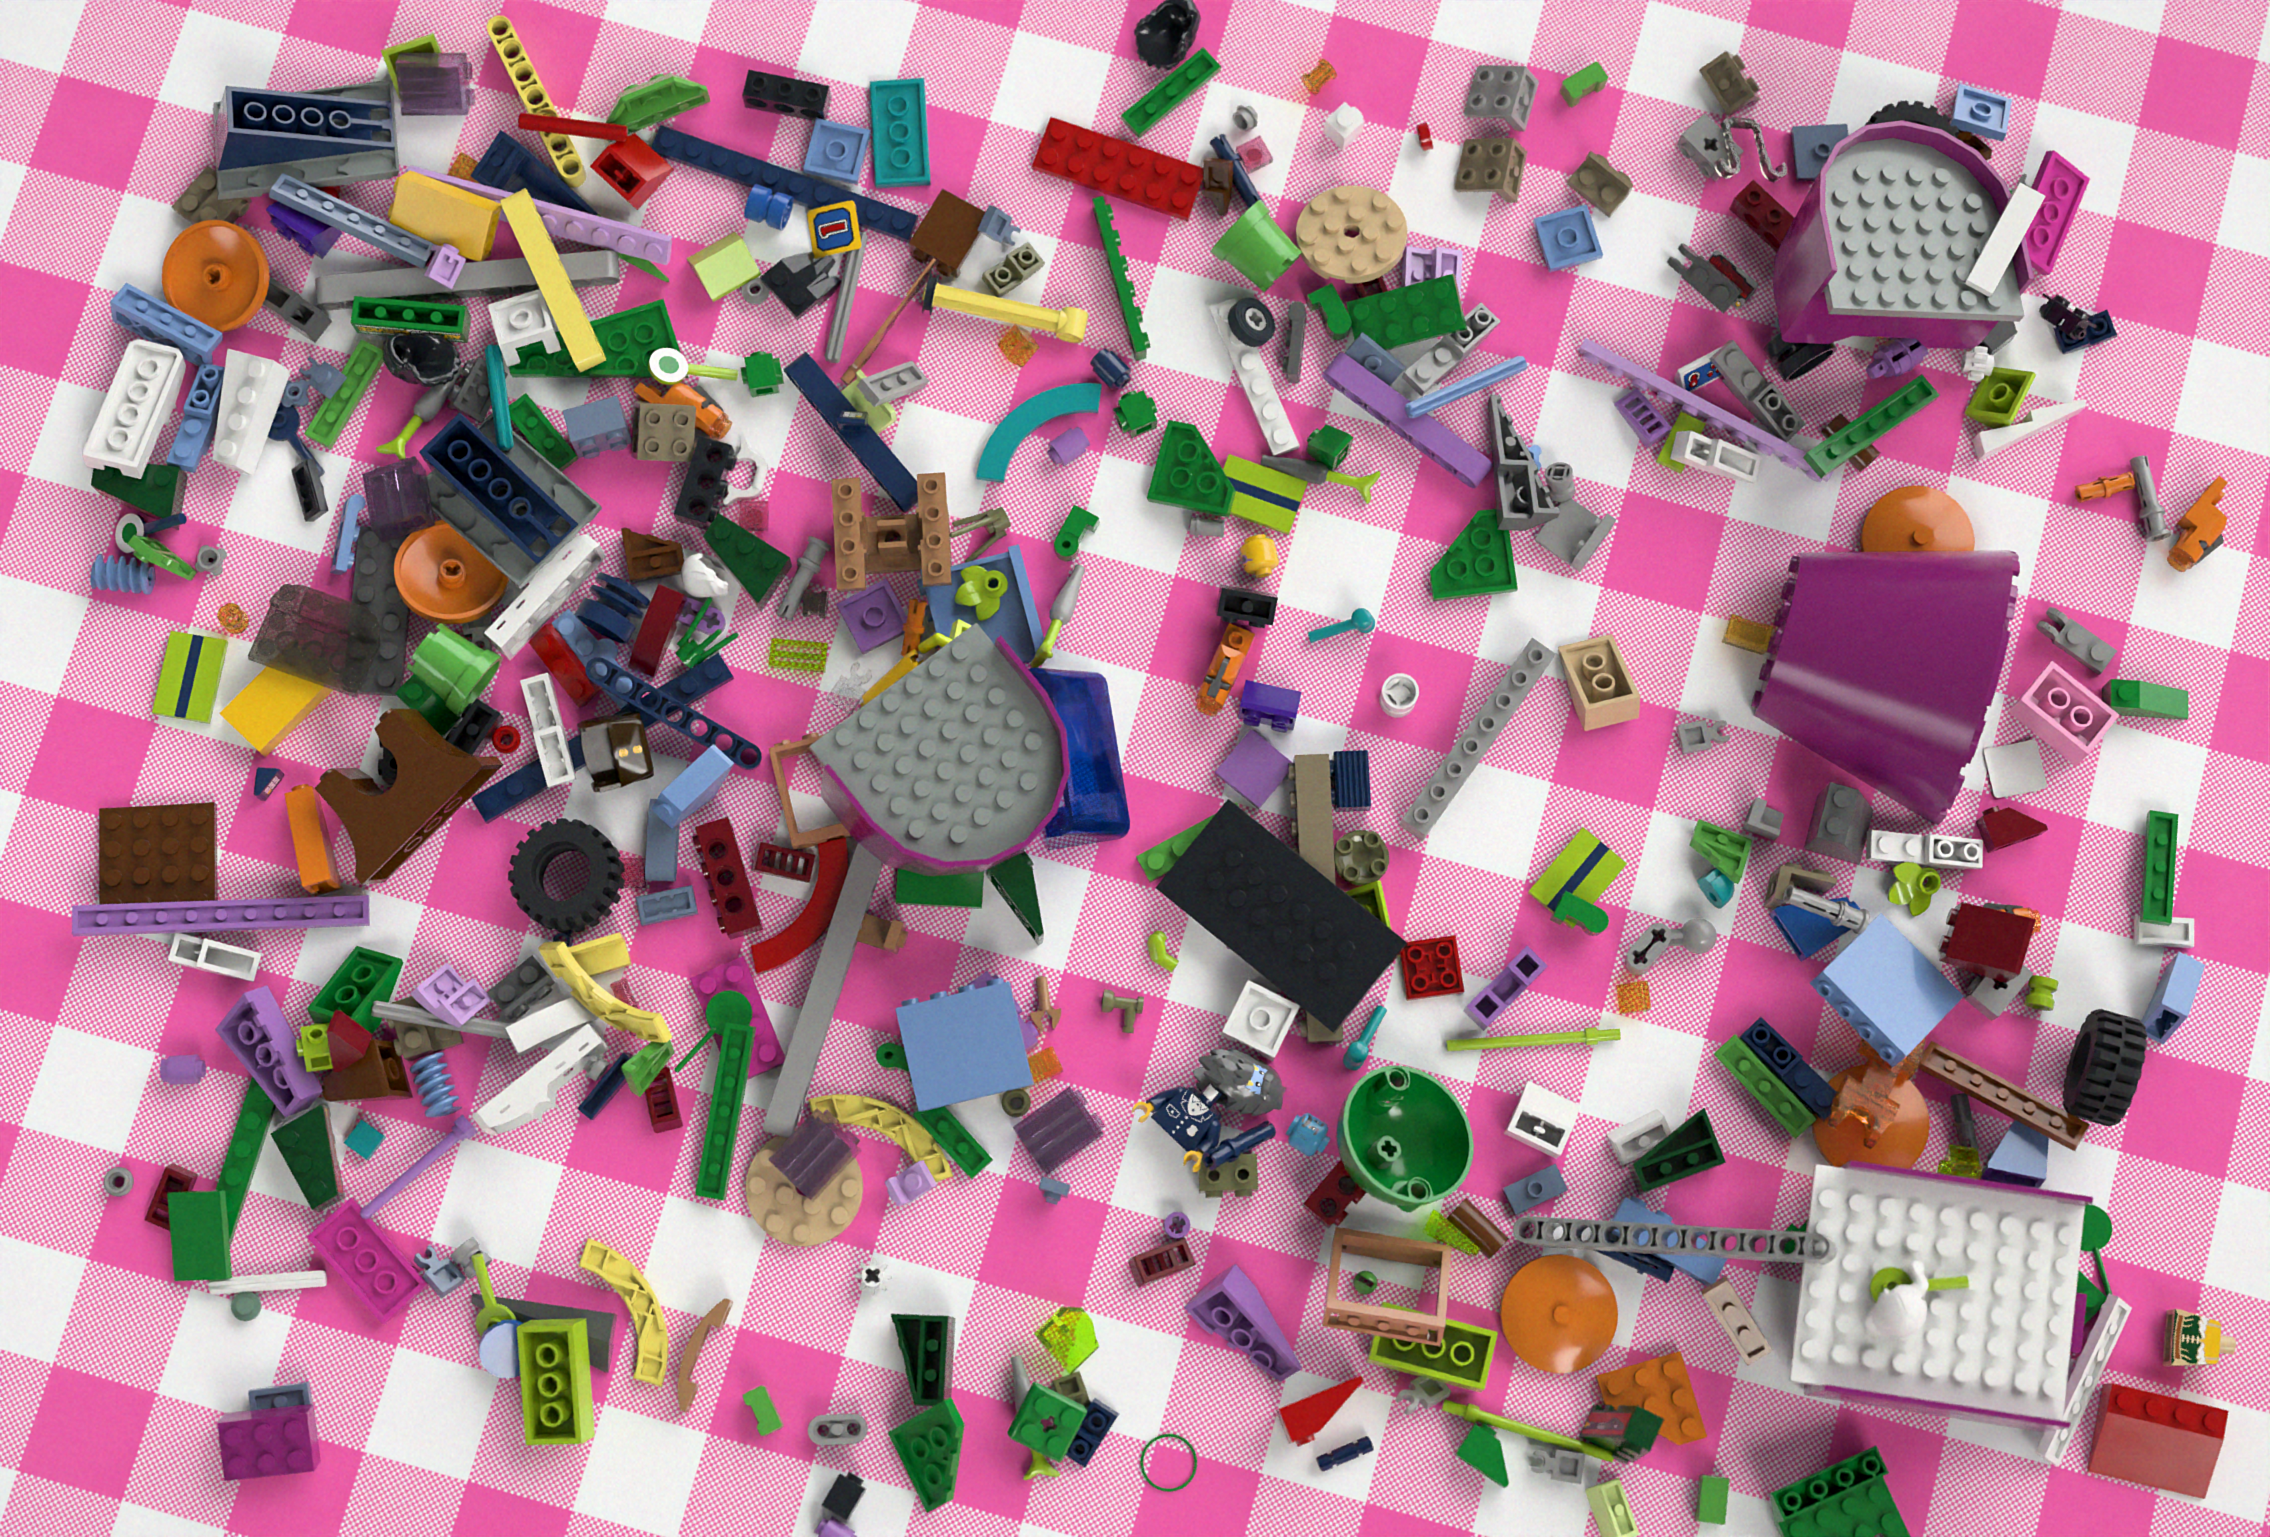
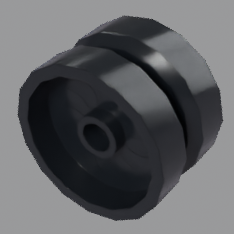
M1779 333L1763 350L1772 362L1782 361L1777 371L1784 382L1787 383L1805 375L1822 364L1836 352L1837 347L1834 342L1830 344L1789 343L1783 341L1781 333Z

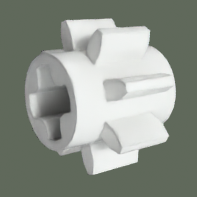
M1976 346L1971 348V352H1964L1961 372L1968 373L1967 380L1981 382V379H1984V375H1991L1994 355L1987 354L1988 347Z
M872 1258L871 1265L868 1266L861 1262L862 1274H855L856 1278L863 1281L859 1289L863 1290L868 1286L871 1295H875V1289L879 1287L886 1291L885 1279H892L891 1275L884 1273L888 1265L884 1263L880 1267L877 1266L875 1258ZM869 1270L873 1272L880 1270L878 1274L880 1281L878 1283L873 1281L867 1283L869 1279L867 1272Z

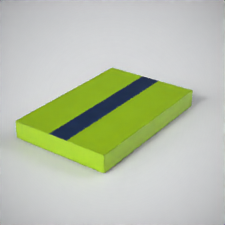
M1228 454L1223 471L1236 490L1230 515L1289 535L1308 482Z
M170 631L152 713L159 716L210 724L229 642L224 639Z
M1582 827L1528 891V894L1551 913L1554 912L1565 891L1594 904L1627 863ZM1566 919L1563 922L1571 929L1576 925Z

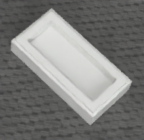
M2140 915L2134 916V945L2193 948L2194 918L2172 917V923L2169 926L2140 922Z

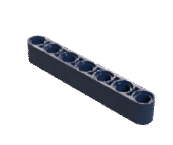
M804 352L786 366L783 370L790 381L903 513H906L918 503L917 480L870 425H867V432L865 433L839 430L837 424L839 412L841 410H857L807 352Z
M595 657L587 663L585 668L586 675L595 685L707 749L713 744L716 746V740L719 736L727 735L732 739V746L728 750L721 751L735 765L744 770H754L760 765L762 754L760 749L753 743L604 658ZM596 664H604L607 667L606 675L601 679L594 678L591 675L592 667ZM621 678H628L632 681V688L627 693H621L616 689L617 681ZM647 692H652L657 696V703L653 707H645L641 704V698ZM676 706L682 710L680 720L672 722L666 718V712L670 707ZM696 721H703L707 725V732L702 736H696L691 732V726ZM751 749L756 752L757 760L754 764L747 765L741 761L740 756L744 750Z

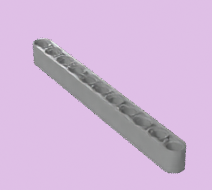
M603 250L558 255L573 288L613 285L620 282L618 253L615 251ZM526 258L464 263L452 289H447L425 277L428 266L424 269L416 267L327 275L315 279L316 307L320 310L352 309L354 296L429 302L528 293L540 288Z
M857 843L763 1125V1131L788 1139L792 1138L858 942L856 938L859 929H862V920L865 919L864 915L868 912L884 864L859 843Z
M1524 1216L1517 1219L1513 1227V1234L1516 1239L1536 1247L1828 1264L1833 1261L1837 1253L1836 1245L1830 1238L1819 1233L1534 1216ZM1533 1224L1535 1232L1532 1237L1527 1238L1525 1231L1529 1225ZM1562 1226L1563 1234L1561 1238L1555 1240L1553 1236L1554 1230ZM1586 1228H1590L1591 1237L1583 1242L1582 1232ZM1619 1229V1240L1615 1243H1611V1233L1614 1230ZM1647 1231L1649 1239L1646 1244L1640 1245L1639 1235ZM1672 1233H1677V1243L1669 1247L1667 1244L1668 1237ZM1705 1234L1707 1236V1243L1703 1248L1698 1249L1696 1241L1699 1236ZM1731 1236H1735L1736 1246L1734 1249L1727 1251L1725 1247L1726 1240ZM1760 1238H1765V1249L1757 1253L1755 1251L1756 1241ZM1794 1239L1796 1242L1794 1252L1786 1254L1784 1251L1787 1241ZM1824 1241L1826 1244L1825 1252L1821 1256H1816L1814 1254L1815 1245Z

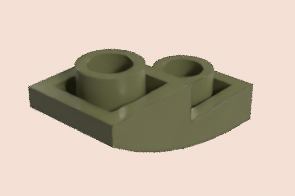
M1027 242L1007 254L1004 261L984 272L982 280L996 297L1001 298L1044 266L1045 262L1032 245Z

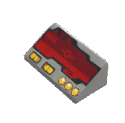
M1716 250L1708 261L1742 289L1743 292L1732 304L1735 309L1739 310L1757 290L1759 284L1720 251Z

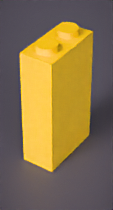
M411 170L396 179L393 187V192L396 193L395 199L388 210L389 223L437 246H443L444 243L449 244L459 250V255L477 262H482L491 255L502 209L500 203Z
M292 641L219 713L265 757L339 685L333 679L336 673L325 662L319 665L313 660L316 654L305 643L299 646L296 642Z

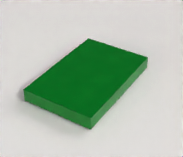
M898 868L896 905L982 909L984 871L970 874L925 876Z
M225 1190L167 1193L174 1281L226 1280L232 1278Z

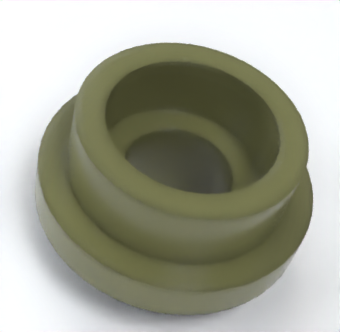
M1023 1089L1007 1091L1002 1097V1108L1011 1117H1021L1030 1109V1097ZM1019 1098L1022 1101L1021 1106L1013 1108L1011 1106L1012 1099Z

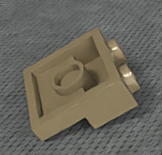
M207 165L172 205V208L192 225L207 220H221L234 223L238 217L246 214L252 200L250 197L218 200L216 171Z
M412 996L392 1002L393 1004L425 1009ZM386 1019L390 1029H396L398 1038L394 1039L393 1043L397 1055H403L404 1059L408 1062L464 1044L461 1031Z

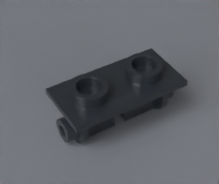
M2046 294L2042 295L2048 299V302L2039 309L2041 317L2056 327L2064 319L2059 329L2072 339H2083L2088 325L2094 328L2097 327V325L2088 320L2091 315L2078 307L2074 310L2068 307L2071 302L2058 294L2054 298Z

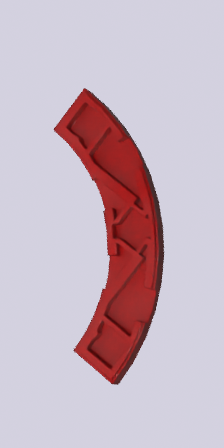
M846 838L818 844L819 872L816 886L811 899L799 917L776 936L761 943L751 945L757 975L775 970L791 962L794 958L808 950L831 924L849 870Z

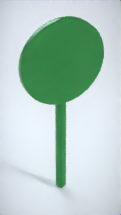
M732 990L722 991L709 1001L706 1008V1020L711 1029L675 1067V1072H680L714 1033L723 1036L726 1022L750 1025L753 1013L752 1007L743 994Z
M2086 1205L2084 1208L2080 1250L2093 1251L2106 1296L2108 1297L2112 1292L2099 1249L2109 1242L2112 1236V1223L2104 1210L2094 1205Z

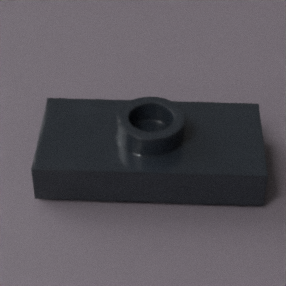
M305 459L291 471L305 522H314L329 510L315 459Z

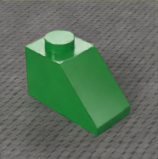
M1326 424L1321 430L1316 428L1307 438L1306 453L1317 462L1324 463L1330 471H1335L1350 454L1354 437L1349 433Z
M415 674L395 692L396 696L409 709H417L442 737L461 719L460 716L457 717L445 706L446 702Z
M1484 1423L1480 1427L1473 1424L1454 1455L1502 1488H1506L1509 1484L1501 1442L1495 1438L1497 1432Z

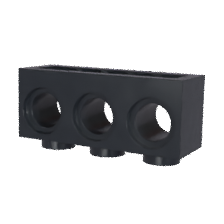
M749 69L742 94L746 108L815 122L816 118L827 120L832 100L830 86Z
M699 436L674 511L677 522L704 530L709 528L720 512V508L717 507L720 497L724 498L726 495L728 472H733L736 465L737 455H734L735 452L732 445ZM719 453L723 455L719 462H709L712 454ZM706 479L714 481L713 486L709 489H702L700 487L701 482ZM697 505L706 507L705 511L700 515H693L691 513L692 509Z

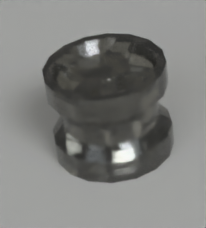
M805 589L803 617L818 615L820 619H826L829 591L822 590L820 593H816L812 589Z

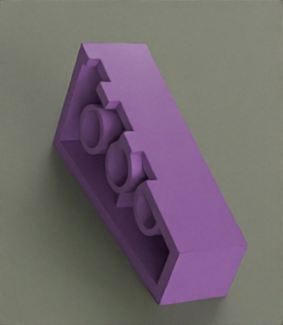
M268 985L245 992L216 1027V1032L285 1118L308 1109L323 1092V1089L314 1072L306 1071L304 1056L298 1057L296 1038Z

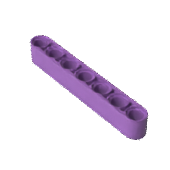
M1339 352L1322 373L1324 380L1467 486L1474 489L1477 488L1493 467V464L1487 457L1427 413L1416 418H1409L1406 415L1405 405L1411 401L1348 355Z

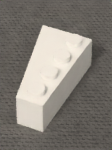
M227 349L212 460L230 470L254 475L290 376V370L274 360Z

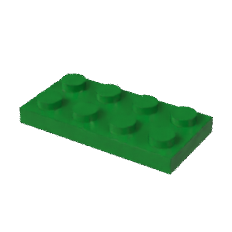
M1454 274L1346 302L1351 318L1354 341L1363 332L1386 351L1467 329Z

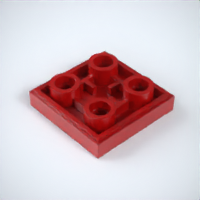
M1456 935L1407 942V946L1400 953L1407 1001L1462 994L1465 992Z

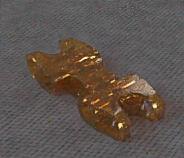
M1927 1035L1894 1067L1883 1060L1879 1053L1866 1040L1861 1038L1856 1052L1865 1056L1868 1060L1858 1080L1847 1075L1841 1082L1832 1100L1828 1125L1836 1129L1846 1116L1857 1117L1863 1122L1866 1129L1863 1145L1869 1149L1873 1148L1887 1127L1894 1121L1900 1104L1888 1098L1896 1078L1900 1076L1908 1081L1913 1076L1924 1055Z

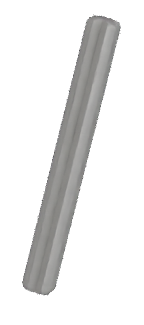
M860 232L861 248L848 251L825 352V360L831 363L840 362L867 243V234L865 232Z
M375 1001L372 1006L371 1014L374 1017L511 1040L505 1029L512 1025L509 1023L471 1017L458 1028L436 1017L427 1009Z

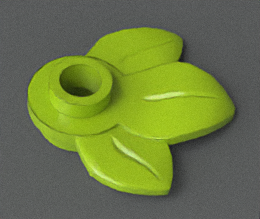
M969 566L963 569L960 573L966 583L957 590L954 601L963 606H976V614L979 621L987 620L999 610L1000 597L1008 589V580L1002 572L997 570L986 571L981 566ZM993 579L999 582L996 588L989 587V582Z
M1903 862L1893 868V873L1898 880L1889 889L1888 901L1897 905L1908 904L1912 916L1922 914L1930 906L1931 895L1940 888L1941 879L1938 872L1930 867L1921 868L1915 862ZM1927 877L1928 881L1923 885V880Z

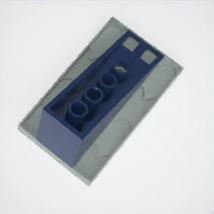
M392 80L298 92L225 86L222 101L214 102L213 123L218 200L262 196V194L270 193L272 186L282 173L311 187L352 185L353 182L387 180L399 174Z
M459 412L419 451L432 472L412 492L521 589L567 543L572 541L587 523L595 518L602 507L513 430V448L509 451L499 450L496 444L493 413L476 428Z

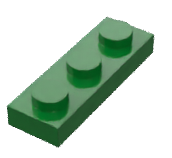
M527 393L509 405L512 422L534 449L562 472L579 459Z
M945 1106L923 1112L917 1110L913 1114L916 1120L971 1180L993 1161L990 1155Z

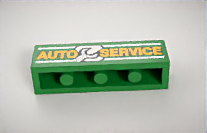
M354 296L350 323L359 334L392 336L400 332L410 335L431 333L433 335L440 334L449 342L468 343L471 315L467 307L461 305Z

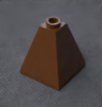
M371 1040L362 1058L339 1073L332 1071L323 1079L324 1085L321 1086L323 1097L329 1102L343 1103L413 1098L402 1056L397 1055L393 1042L383 1040Z

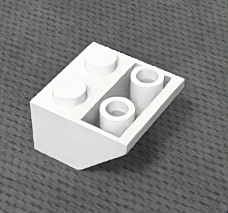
M1527 1081L1503 1134L1557 1159L1561 1156L1572 1132L1581 1105Z

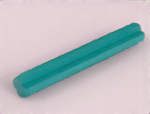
M491 344L485 348L496 444L499 450L509 451L513 448L514 443L503 357L499 345Z

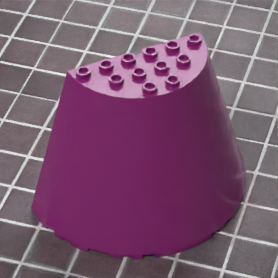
M2010 550L1805 552L1798 553L1797 556L1792 555L1788 567V572H1792V576L1784 583L1780 597L1785 599L1783 605L1781 604L1780 609H1777L1773 625L1778 628L1770 636L1766 648V653H1770V657L1762 664L1758 679L1763 681L1761 690H1755L1751 707H1755L1754 716L1927 821L1939 825L1947 816L1946 810L1952 808L1955 798L1958 796L1964 783L1965 776L1961 775V768H1965L1967 763L1970 764L1972 757L1975 755L1979 739L1986 724L1984 717L1988 710L1987 706L1992 705L2011 633L2008 631L2009 621L2014 618L2015 603L2018 595L2017 586L2012 585V577H2018L2020 573L2018 554Z

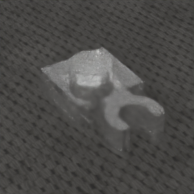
M857 661L851 666L850 678L847 679L841 675L826 697L828 702L850 716L861 701L862 695L866 692L865 689L860 687L861 684L869 682L873 675L870 669L864 676L857 675L856 672L860 667V663Z

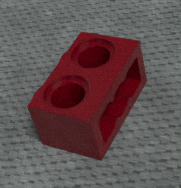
M1342 1160L1336 1164L1302 1204L1309 1213L1328 1229L1332 1224L1338 1227L1349 1214L1345 1211L1346 1207L1351 1202L1357 1205L1367 1193L1354 1180V1190L1352 1192L1346 1193L1339 1188L1338 1182L1341 1178L1348 1177L1352 1179L1345 1169ZM1329 1199L1334 1202L1336 1209L1333 1214L1326 1215L1321 1212L1319 1205L1322 1200Z

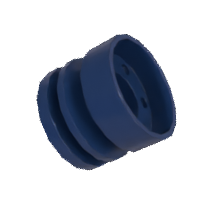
M600 572L595 578V581L600 586L591 585L589 588L598 600L584 598L574 615L578 620L599 634L625 645L636 629L635 625L627 617L642 619L644 614L638 608L647 609L650 600L630 583L618 577H612Z

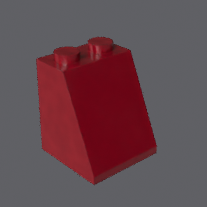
M1961 902L1955 909L1951 908L1948 913L1946 924L1950 926L1947 936L1943 935L1938 945V952H1941L1939 961L2007 983L2020 975L2036 919Z

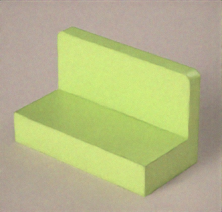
M859 369L856 372L857 379L841 392L857 411L868 412V424L879 435L897 420L896 412L889 402L874 407L865 399L863 393L857 388L861 379L866 377Z

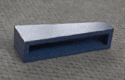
M629 1052L622 1053L577 1108L590 1120H594L626 1084L627 1081L621 1067L633 1057Z

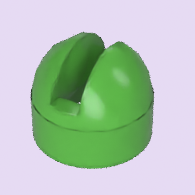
M1361 1271L1354 1278V1288L1360 1294H1370L1377 1287V1278L1370 1271ZM1360 1277H1363L1374 1284L1370 1288L1358 1280Z

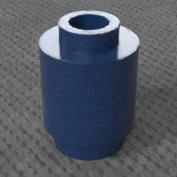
M1106 348L1099 351L1090 362L1093 372L1112 390L1115 388L1122 389L1131 379L1129 376L1131 369L1113 351L1109 352Z

